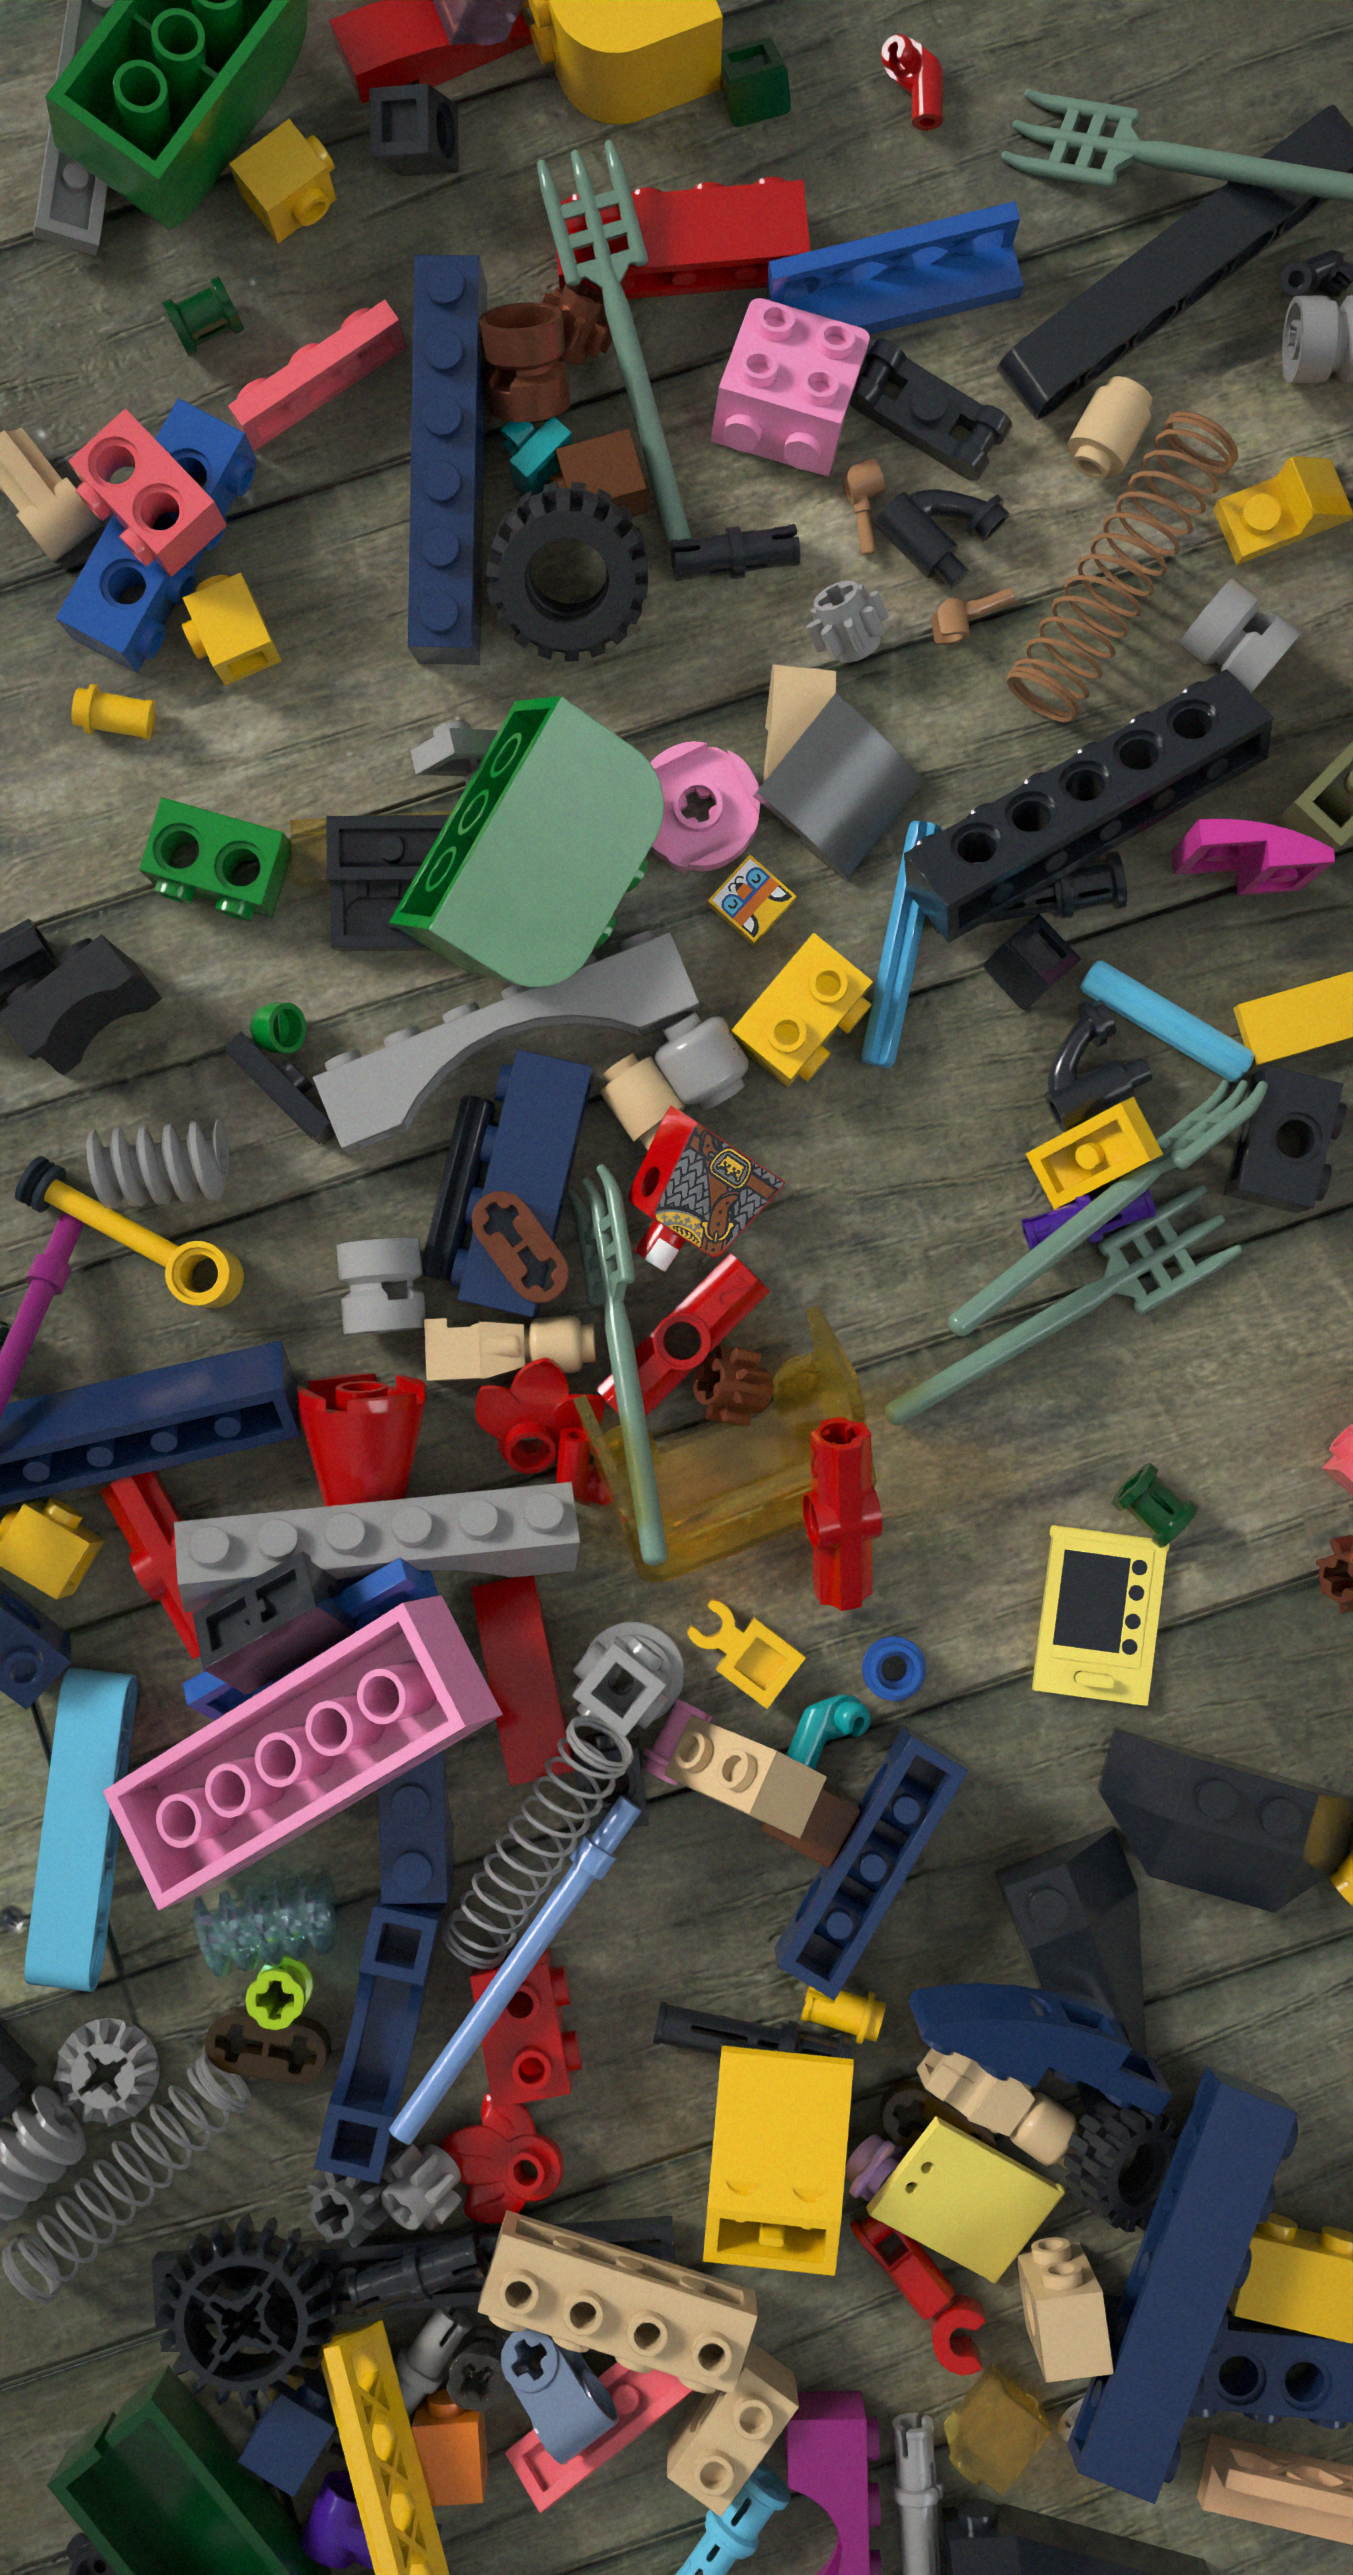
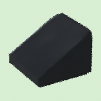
M1038 914L1005 941L984 963V968L1009 997L1024 1010L1030 1007L1070 971L1081 958L1052 926Z

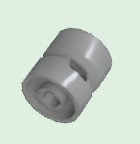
M1353 295L1347 296L1340 307H1338L1336 301H1331L1329 296L1293 297L1286 314L1282 340V368L1287 383L1326 382L1333 371L1340 382H1353Z
M1233 576L1201 612L1178 644L1204 666L1216 662L1221 666L1220 672L1227 669L1252 694L1302 632L1276 611L1266 614L1259 611L1260 598Z
M386 1238L336 1245L339 1281L350 1287V1293L341 1299L344 1335L381 1334L425 1329L426 1309L424 1293L414 1288V1280L423 1274L420 1239Z

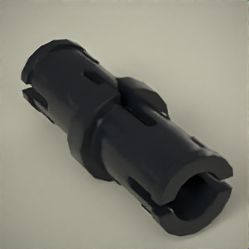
M789 524L771 529L741 532L740 527L736 526L725 528L726 534L694 539L670 540L672 569H675L673 570L674 579L677 582L685 579L729 574L731 579L745 578L746 571L772 567L799 566L801 557L799 536L794 537L798 532L795 524Z
M471 2233L466 2237L427 2250H423L420 2246H415L404 2250V2256L400 2259L361 2272L351 2273L348 2285L352 2305L362 2301V2304L357 2305L355 2308L356 2314L360 2318L366 2317L370 2313L412 2299L416 2304H421L432 2300L434 2292L476 2278L486 2277L488 2266L484 2247L480 2246L475 2249V2246L480 2245L479 2236L477 2233Z

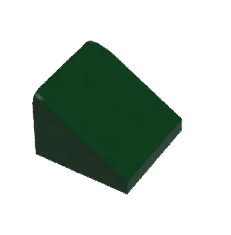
M767 37L722 50L721 91L734 127H742L781 116L791 110L788 70L772 38Z

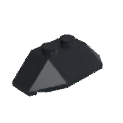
M1113 1729L1097 1790L1149 1877L1275 1913L1337 1870L1348 1857L1353 1840V1796L1121 1729Z

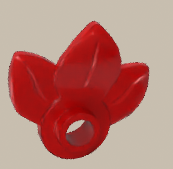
M541 1358L523 1366L515 1376L510 1389L495 1385L481 1386L476 1398L475 1415L479 1426L498 1439V1449L502 1458L514 1470L521 1473L533 1474L547 1469L558 1456L560 1432L563 1429L576 1427L585 1429L593 1434L604 1414L605 1403L602 1396L568 1394L569 1386L565 1373L553 1359ZM528 1437H535V1438H537V1439L532 1440V1441L522 1440V1439L528 1438Z
M488 2092L485 2094L482 2102V2125H471L455 2130L440 2142L439 2148L444 2150L458 2166L461 2174L460 2182L470 2185L464 2203L465 2215L477 2222L494 2224L503 2223L507 2210L519 2214L527 2201H540L549 2197L562 2181L564 2163L559 2146L550 2137L537 2133L531 2113L523 2103L493 2108L491 2095ZM522 2160H529L536 2166L538 2171L537 2178L527 2174L522 2166Z

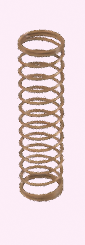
M1178 411L1170 414L1163 426L1164 431L1159 433L1154 440L1155 450L1145 454L1141 461L1142 471L1131 476L1128 482L1129 492L1118 497L1115 503L1117 512L1106 516L1103 522L1104 533L1093 537L1090 543L1091 554L1081 557L1077 563L1079 575L1066 580L1064 584L1066 596L1054 599L1051 605L1053 616L1041 620L1038 626L1040 637L1028 641L1025 647L1028 658L1016 661L1008 673L1006 681L1011 692L1027 707L1040 715L1060 722L1073 721L1080 712L1077 699L1089 698L1090 692L1086 684L1068 670L1048 661L1034 659L1031 654L1034 644L1044 643L1057 660L1082 676L1101 678L1103 675L1099 663L1081 649L1058 639L1047 638L1044 634L1046 624L1056 622L1070 640L1093 655L1102 658L1114 657L1116 651L1113 644L1096 629L1113 637H1126L1129 630L1126 623L1115 612L1128 617L1140 616L1142 610L1139 602L1130 593L1139 596L1153 595L1155 592L1154 586L1144 573L1153 576L1166 574L1168 571L1166 563L1158 553L1175 555L1180 552L1178 540L1172 533L1184 535L1190 534L1193 531L1191 519L1186 513L1194 515L1205 512L1206 504L1200 493H1216L1219 489V484L1213 473L1230 472L1238 459L1237 445L1231 435L1208 417L1189 411ZM1186 422L1202 428L1220 441L1229 455L1211 439L1197 432L1173 429L1172 423ZM1177 434L1195 438L1209 445L1225 461L1214 460L1201 455L1186 445ZM1166 436L1167 441L1175 451L1160 450L1159 444L1163 437ZM1162 455L1180 458L1196 466L1212 480L1214 484L1212 489L1198 487L1186 481L1166 463ZM1157 456L1160 464L1168 473L1147 471L1149 459ZM1144 476L1149 487L1157 495L1144 491H1134L1136 480ZM1150 476L1167 479L1180 485L1200 502V508H1188L1173 501L1154 484ZM1131 497L1136 507L1145 516L1131 512H1122L1121 505L1124 499ZM1137 497L1151 499L1169 507L1187 523V529L1174 528L1160 521L1141 504ZM1118 517L1124 528L1133 538L1119 533H1109L1108 526L1111 520ZM1125 518L1138 520L1156 528L1174 544V550L1164 549L1147 541L1129 525ZM1106 538L1111 548L1122 559L1106 554H1096V544L1099 540ZM1112 538L1128 542L1143 549L1157 560L1162 569L1160 571L1153 570L1134 561L1116 545ZM1094 559L1098 568L1111 581L1093 575H1084L1082 567L1085 561ZM1100 559L1128 569L1140 577L1148 585L1149 590H1139L1124 583L1113 575L1102 564ZM1081 580L1085 588L1102 604L1084 597L1071 596L1069 588L1072 582ZM1087 580L1115 590L1127 598L1135 606L1136 610L1134 612L1128 611L1111 603L1100 595ZM1069 601L1072 608L1081 618L1093 627L1078 620L1059 617L1057 614L1059 603ZM1076 602L1102 611L1114 619L1122 627L1123 631L1117 632L1096 622ZM1063 623L1089 632L1101 640L1109 648L1110 652L1106 653L1084 643ZM1051 644L1063 647L1089 662L1096 669L1097 673L1083 670L1071 663ZM1025 663L1031 664L1033 668L1020 665ZM1040 666L1064 675L1077 684L1084 694L1066 688L1059 681L1049 676ZM1021 678L1040 684L1054 693L1067 705L1071 712L1057 709L1043 702L1032 693Z

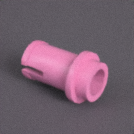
M676 1698L674 1706L652 1750L649 1748L644 1749L643 1754L647 1756V1759L642 1767L647 1772L677 1786L678 1782L664 1776V1773L690 1716L692 1715L707 1722H710L713 1717L679 1698Z

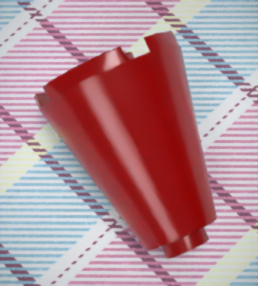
M359 1373L316 1378L308 1381V1390L301 1386L296 1388V1402L325 1507L406 1499L427 1400V1385L422 1380L410 1376L395 1375L396 1387L376 1382V1373Z

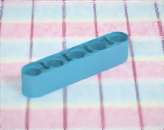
M70 1667L63 1678L58 1700L25 1958L24 1976L26 1984L93 1992L100 1979L105 1956L120 1837V1827L103 1791L128 1774L138 1692L136 1675Z

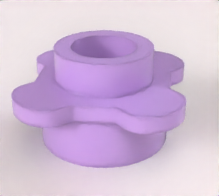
M877 2134L864 2140L846 2163L845 2177L852 2183L849 2193L854 2198H858L861 2195L866 2201L871 2200L906 2154V2149L899 2145L895 2147L891 2141L885 2142Z

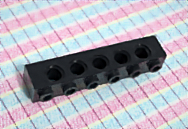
M1227 669L1204 682H1195L1175 699L1152 712L1147 711L1137 715L1126 727L1105 739L1086 744L1070 759L1047 772H1039L1032 775L1019 788L993 803H984L976 807L960 822L939 834H930L922 838L911 850L904 853L907 892L947 942L950 943L1266 760L1269 752L1273 717Z

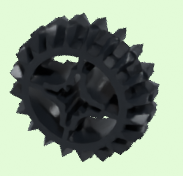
M247 2214L240 2218L235 2233L222 2219L214 2224L210 2231V2238L200 2232L195 2234L187 2245L188 2254L181 2252L175 2256L169 2266L172 2277L165 2278L159 2288V2298L166 2303L161 2305L156 2313L155 2325L169 2329L160 2341L161 2352H180L173 2365L174 2376L185 2374L192 2370L197 2375L192 2385L194 2395L205 2390L207 2383L217 2387L216 2400L218 2407L227 2402L232 2391L239 2392L240 2399L246 2410L254 2404L259 2389L272 2404L275 2400L280 2399L284 2390V2383L297 2390L305 2381L307 2376L306 2368L315 2370L321 2364L324 2357L322 2345L331 2342L335 2331L334 2322L328 2318L335 2315L338 2307V2298L336 2295L325 2292L330 2288L334 2278L332 2269L313 2270L319 2261L321 2252L319 2246L308 2248L303 2252L297 2249L302 2236L300 2228L290 2231L286 2239L275 2235L278 2229L276 2217L267 2220L262 2232L255 2231L254 2222L250 2214ZM252 2266L259 2269L249 2275H240L227 2267ZM223 2268H227L224 2272L220 2271ZM279 2280L293 2298L297 2310L298 2323L288 2317L290 2310L278 2300L276 2284ZM258 2292H262L255 2310L249 2316L245 2315L237 2328H233L240 2310L244 2308L245 2304L249 2305ZM198 2299L205 2303L203 2311L208 2313L217 2324V2339L210 2334L203 2323ZM244 2347H256L265 2353L248 2354L237 2352V2350Z

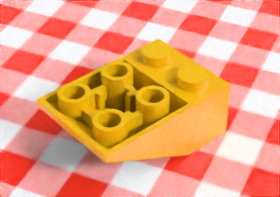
M722 2046L703 2262L835 2276L842 2217L854 2059Z

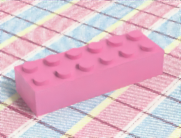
M442 1595L398 1605L108 1787L103 1793L159 1911L214 1888L503 1714Z

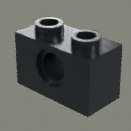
M1267 1065L1252 1074L1247 1098L1252 1094L1260 1081L1266 1082L1268 1087L1257 1110L1240 1125L1223 1195L1293 1213H1300L1313 1209L1315 1201L1321 1202L1330 1184L1332 1167L1330 1164L1325 1163L1330 1139L1336 1140L1346 1117V1104L1339 1102L1343 1083ZM1281 1126H1288L1294 1129L1300 1137L1301 1149L1296 1158L1286 1156L1277 1145L1276 1136Z

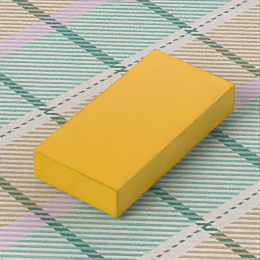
M1353 971L1235 1006L1233 1010L1244 1046L1252 1050L1255 1055L1251 1068L1353 1039Z

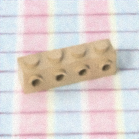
M508 2210L506 2211L487 2276L483 2283L477 2311L488 2315L493 2324L508 2331L522 2332L528 2328L552 2336L556 2344L570 2351L582 2353L587 2352L589 2349H594L615 2356L619 2364L635 2372L649 2373L656 2369L677 2376L683 2385L694 2391L710 2394L718 2389L733 2395L758 2317L756 2291Z

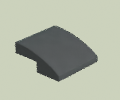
M835 693L753 797L799 834L800 837L797 840L843 880H847L924 781L907 760L871 723L840 695Z

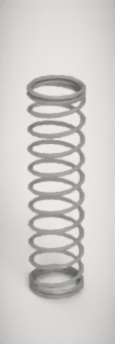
M578 1716L571 1720L566 1729L567 1737L559 1739L557 1743L562 1757L554 1756L547 1758L545 1768L548 1776H540L534 1779L532 1786L535 1795L523 1797L520 1802L523 1815L517 1814L510 1817L507 1822L510 1833L498 1836L495 1841L498 1852L487 1854L483 1860L486 1871L475 1873L471 1879L474 1890L462 1893L460 1897L461 1908L452 1910L441 1927L442 1939L448 1950L466 1965L478 1969H493L501 1965L507 1954V1949L513 1946L517 1938V1932L525 1928L529 1920V1913L537 1909L541 1901V1894L550 1889L553 1883V1876L561 1872L565 1865V1857L574 1852L578 1844L577 1838L587 1832L590 1826V1818L600 1812L603 1806L602 1798L612 1794L615 1787V1778L623 1775L634 1758L631 1744L626 1737L621 1736L602 1719L594 1716ZM588 1726L609 1736L618 1746L622 1754V1761L612 1762L607 1760L599 1750L577 1737L575 1727ZM568 1742L573 1751L583 1761L609 1774L592 1772L580 1766L566 1754L563 1749L564 1744ZM553 1762H562L573 1767L587 1778L594 1787L596 1794L584 1793L571 1788L555 1776L551 1771V1764ZM594 1778L609 1779L610 1783L607 1789L601 1792ZM542 1781L552 1782L570 1793L581 1805L584 1813L577 1814L565 1811L554 1802L544 1798L539 1791V1783ZM582 1798L597 1799L594 1809L588 1811ZM531 1800L539 1801L550 1810L560 1814L569 1825L572 1833L553 1831L542 1821L532 1817L526 1809L527 1802ZM570 1818H584L581 1829L576 1831ZM526 1820L538 1830L548 1834L556 1843L559 1852L542 1851L530 1840L518 1835L513 1826L515 1821ZM559 1838H572L569 1848L564 1850ZM515 1839L526 1850L537 1854L544 1862L547 1872L529 1870L517 1858L505 1854L501 1846L503 1840ZM496 1857L503 1858L512 1868L526 1874L531 1879L535 1891L519 1890L508 1879L492 1872L489 1865L491 1859ZM547 1857H560V1860L554 1869L551 1868ZM483 1876L490 1877L501 1888L516 1894L521 1901L523 1910L507 1909L493 1895L480 1891L477 1884L479 1878ZM535 1877H547L545 1885L540 1888ZM478 1895L480 1900L489 1907L504 1913L508 1917L511 1928H497L482 1914L468 1909L465 1902L467 1897ZM523 1896H535L531 1906H527ZM512 1915H523L518 1925L515 1924ZM466 1921L477 1925L494 1939L498 1947L480 1946L468 1940L457 1930L454 1922ZM450 1928L455 1936L467 1946L488 1953L498 1952V1957L484 1960L469 1954L454 1941ZM502 1934H511L507 1943Z
M203 2053L196 2060L195 2067L187 2069V2075L194 2088L212 2105L223 2111L224 2123L220 2127L208 2125L207 2119L195 2100L182 2088L170 2085L168 2088L170 2099L187 2119L204 2129L206 2135L205 2142L199 2146L190 2144L184 2129L177 2119L163 2106L151 2104L150 2114L155 2124L172 2141L186 2148L187 2159L182 2164L172 2163L165 2146L159 2138L144 2124L133 2122L131 2124V2133L135 2141L146 2154L156 2162L167 2167L168 2178L165 2182H154L152 2175L139 2154L125 2142L114 2140L112 2151L115 2158L131 2176L149 2186L150 2194L145 2201H136L121 2173L106 2160L95 2159L93 2161V2169L98 2180L116 2198L131 2206V2214L127 2219H116L115 2212L103 2192L87 2178L76 2177L74 2187L78 2197L96 2216L112 2224V2233L108 2238H98L96 2230L85 2211L69 2197L57 2196L55 2205L61 2219L77 2235L89 2242H93L92 2253L87 2257H79L75 2243L66 2229L50 2215L39 2214L36 2218V2223L42 2238L61 2256L74 2261V2270L70 2275L60 2276L59 2267L48 2248L34 2235L20 2233L17 2236V2241L10 2242L2 2251V2266L12 2285L30 2301L39 2304L51 2303L60 2293L61 2281L74 2280L79 2274L80 2263L92 2262L97 2257L99 2244L113 2242L117 2236V2225L131 2224L135 2219L136 2207L149 2206L153 2202L155 2188L170 2186L173 2182V2169L182 2170L189 2167L192 2163V2150H206L210 2145L211 2132L226 2131L229 2127V2113H244L250 2107V2091L240 2075L218 2069L210 2062L207 2053ZM206 2064L217 2070L231 2084L241 2102L235 2100L222 2089L210 2074ZM194 2074L198 2076V2078H199L201 2084L204 2086V2088L199 2084V2082H198L197 2079L195 2078ZM175 2092L190 2104L198 2118L185 2108L175 2095ZM155 2109L172 2123L181 2138L161 2121ZM136 2128L143 2131L154 2142L163 2158L143 2141ZM117 2146L124 2149L136 2161L145 2177L127 2163ZM99 2164L116 2177L127 2196L110 2184L99 2169ZM80 2183L89 2187L98 2196L109 2216L92 2204L82 2191ZM61 2201L70 2205L79 2214L90 2234L84 2232L67 2216L61 2206ZM43 2219L51 2223L61 2233L73 2254L64 2250L50 2237L42 2225ZM26 2238L33 2242L43 2254L32 2245L23 2242V2239ZM11 2251L22 2254L30 2265L43 2275L49 2287V2294L36 2289L21 2275L14 2263Z

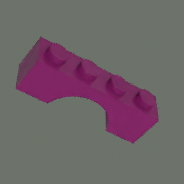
M861 2391L797 2392L799 2408L785 2426V2459L788 2488L804 2494L817 2502L829 2514L838 2530L832 2554L816 2575H882L880 2550H869V2527L881 2526L879 2484L868 2483L867 2460H879L877 2416H866Z

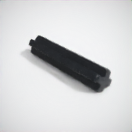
M464 1095L460 1101L422 1258V1273L429 1278L451 1281L456 1254L459 1248L462 1249L468 1225L465 1223L468 1202L473 1187H477L483 1163L480 1162L483 1139L488 1125H492L495 1113V1105L486 1098Z

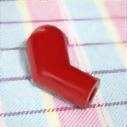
M895 34L889 37L881 49V61L886 68L887 74L912 96L913 127L925 131L938 128L943 122V70L940 61L925 47L906 35Z
M572 1427L563 1429L560 1432L557 1483L572 1482L574 1501L580 1505L588 1507L590 1502L599 1506L609 1505L614 1497L616 1478L610 1472H598L596 1467L589 1463L592 1434L582 1428Z

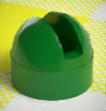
M272 1002L256 1010L251 1018L249 1030L253 1041L259 1048L271 1053L290 1054L302 1046L306 1037L307 1026L304 1014L298 1006L292 1003Z

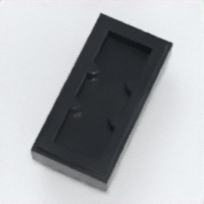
M241 1031L225 1046L227 1049L225 1052L312 1140L318 1144L322 1143L325 1145L335 1135L330 1119L305 1095L314 1085L287 1058L277 1066Z

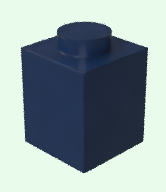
M307 2372L303 2385L297 2388V2390L284 2383V2390L280 2399L275 2400L273 2404L270 2401L267 2403L250 2431L238 2460L239 2464L293 2498L337 2426L325 2378L319 2374Z

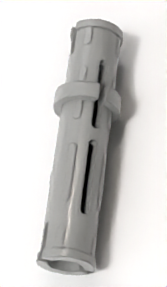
M905 2413L898 2415L892 2421L896 2456V2478L892 2477L891 2494L892 2499L898 2503L902 2575H942L938 2498L942 2499L943 2482L942 2477L936 2473L934 2421L925 2414L922 2417V2427L920 2428V2413Z

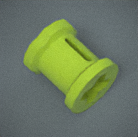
M291 1955L276 1956L265 1963L257 1979L249 1986L245 1999L247 2012L256 2019L261 2027L271 2030L286 2028L302 2013L313 1994L315 1984L313 1973L307 1963ZM275 1980L282 1982L283 1992L292 1994L287 2003L279 2002L277 1991L268 1990Z

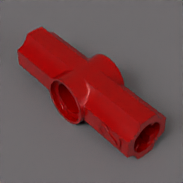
M732 1252L635 1349L646 1417L697 1365L704 1361L706 1356L771 1291ZM674 1323H690L699 1331L701 1346L699 1351L693 1356L680 1357L672 1353L668 1348L666 1334ZM611 1373L596 1390L619 1414L613 1375Z
M842 1416L821 1420L820 1426L810 1432L811 1491L804 1492L802 1496V1512L805 1529L813 1546L814 1593L820 1605H830L840 1611H846L862 1607L865 1598L872 1595V1539L881 1536L883 1524L879 1499L872 1484L871 1433L864 1422H854Z
M156 1470L117 1479L100 1490V1493L132 1549L129 1553V1559L133 1571L147 1594L154 1601H161L192 1659H195L201 1655L192 1615L194 1612H184L177 1582L174 1522L184 1520Z

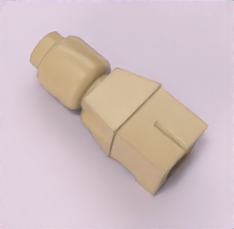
M576 1316L537 1317L532 1320L530 1327L523 1324L481 1321L470 1327H454V1321L448 1318L424 1319L427 1381H489L520 1371L523 1366L541 1358L553 1359L560 1365L564 1373L578 1372L581 1370L583 1363L596 1362L594 1324H581V1321Z
M932 2048L929 2050L917 2067L918 2074L926 2090L959 2110L967 2117L968 2121L986 2127L993 2133L1009 2136L1016 2146L1043 2165L1051 2166L1058 2163L1063 2168L1068 2169L1064 2166L1065 2155L1076 2154V2149L1068 2144L1072 2132L1079 2136L1083 2134L1078 2130V2122L1074 2114L1042 2092L1032 2094L1031 2086L1011 2077L1008 2081H1002L991 2076L976 2061L956 2052L951 2056H947Z

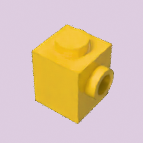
M287 119L229 163L241 197L277 243H280L301 226H310L319 221L329 209L330 204L337 200L329 174L335 169L331 157L316 136L312 134L305 139L290 119Z
M241 572L231 577L228 575H217L208 578L196 587L194 593L183 597L192 618L182 623L191 648L198 660L206 656L209 657L213 668L225 686L282 662L254 596Z
M49 1498L47 1503L42 1501L25 1503L21 1509L13 1507L0 1523V1566L57 1600L74 1594L106 1539L81 1525L80 1522L84 1516L78 1510L60 1500Z

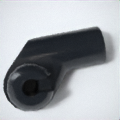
M1332 249L1302 262L1288 264L1280 277L1281 288L1291 296H1310L1323 287L1330 296L1340 297L1353 282V264L1344 260L1345 253Z

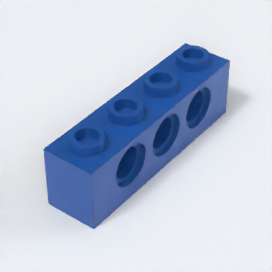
M178 398L155 440L192 478L201 477L206 479L202 489L215 501L226 523L225 515L236 495L239 497L243 496L253 482L256 473V456L244 432ZM168 512L162 514L154 522L153 529L160 531L172 527L178 520L179 513ZM112 516L57 614V621L73 640L138 673L145 659L151 660L159 652L166 635L165 623L175 605H182L184 603L183 597L191 594L196 581L195 569L206 550L212 551L218 545L225 528L176 574L170 577L155 560L145 567L131 553L119 538L125 531L124 527ZM134 585L146 586L144 595L140 600L133 604H120L122 594L129 587Z

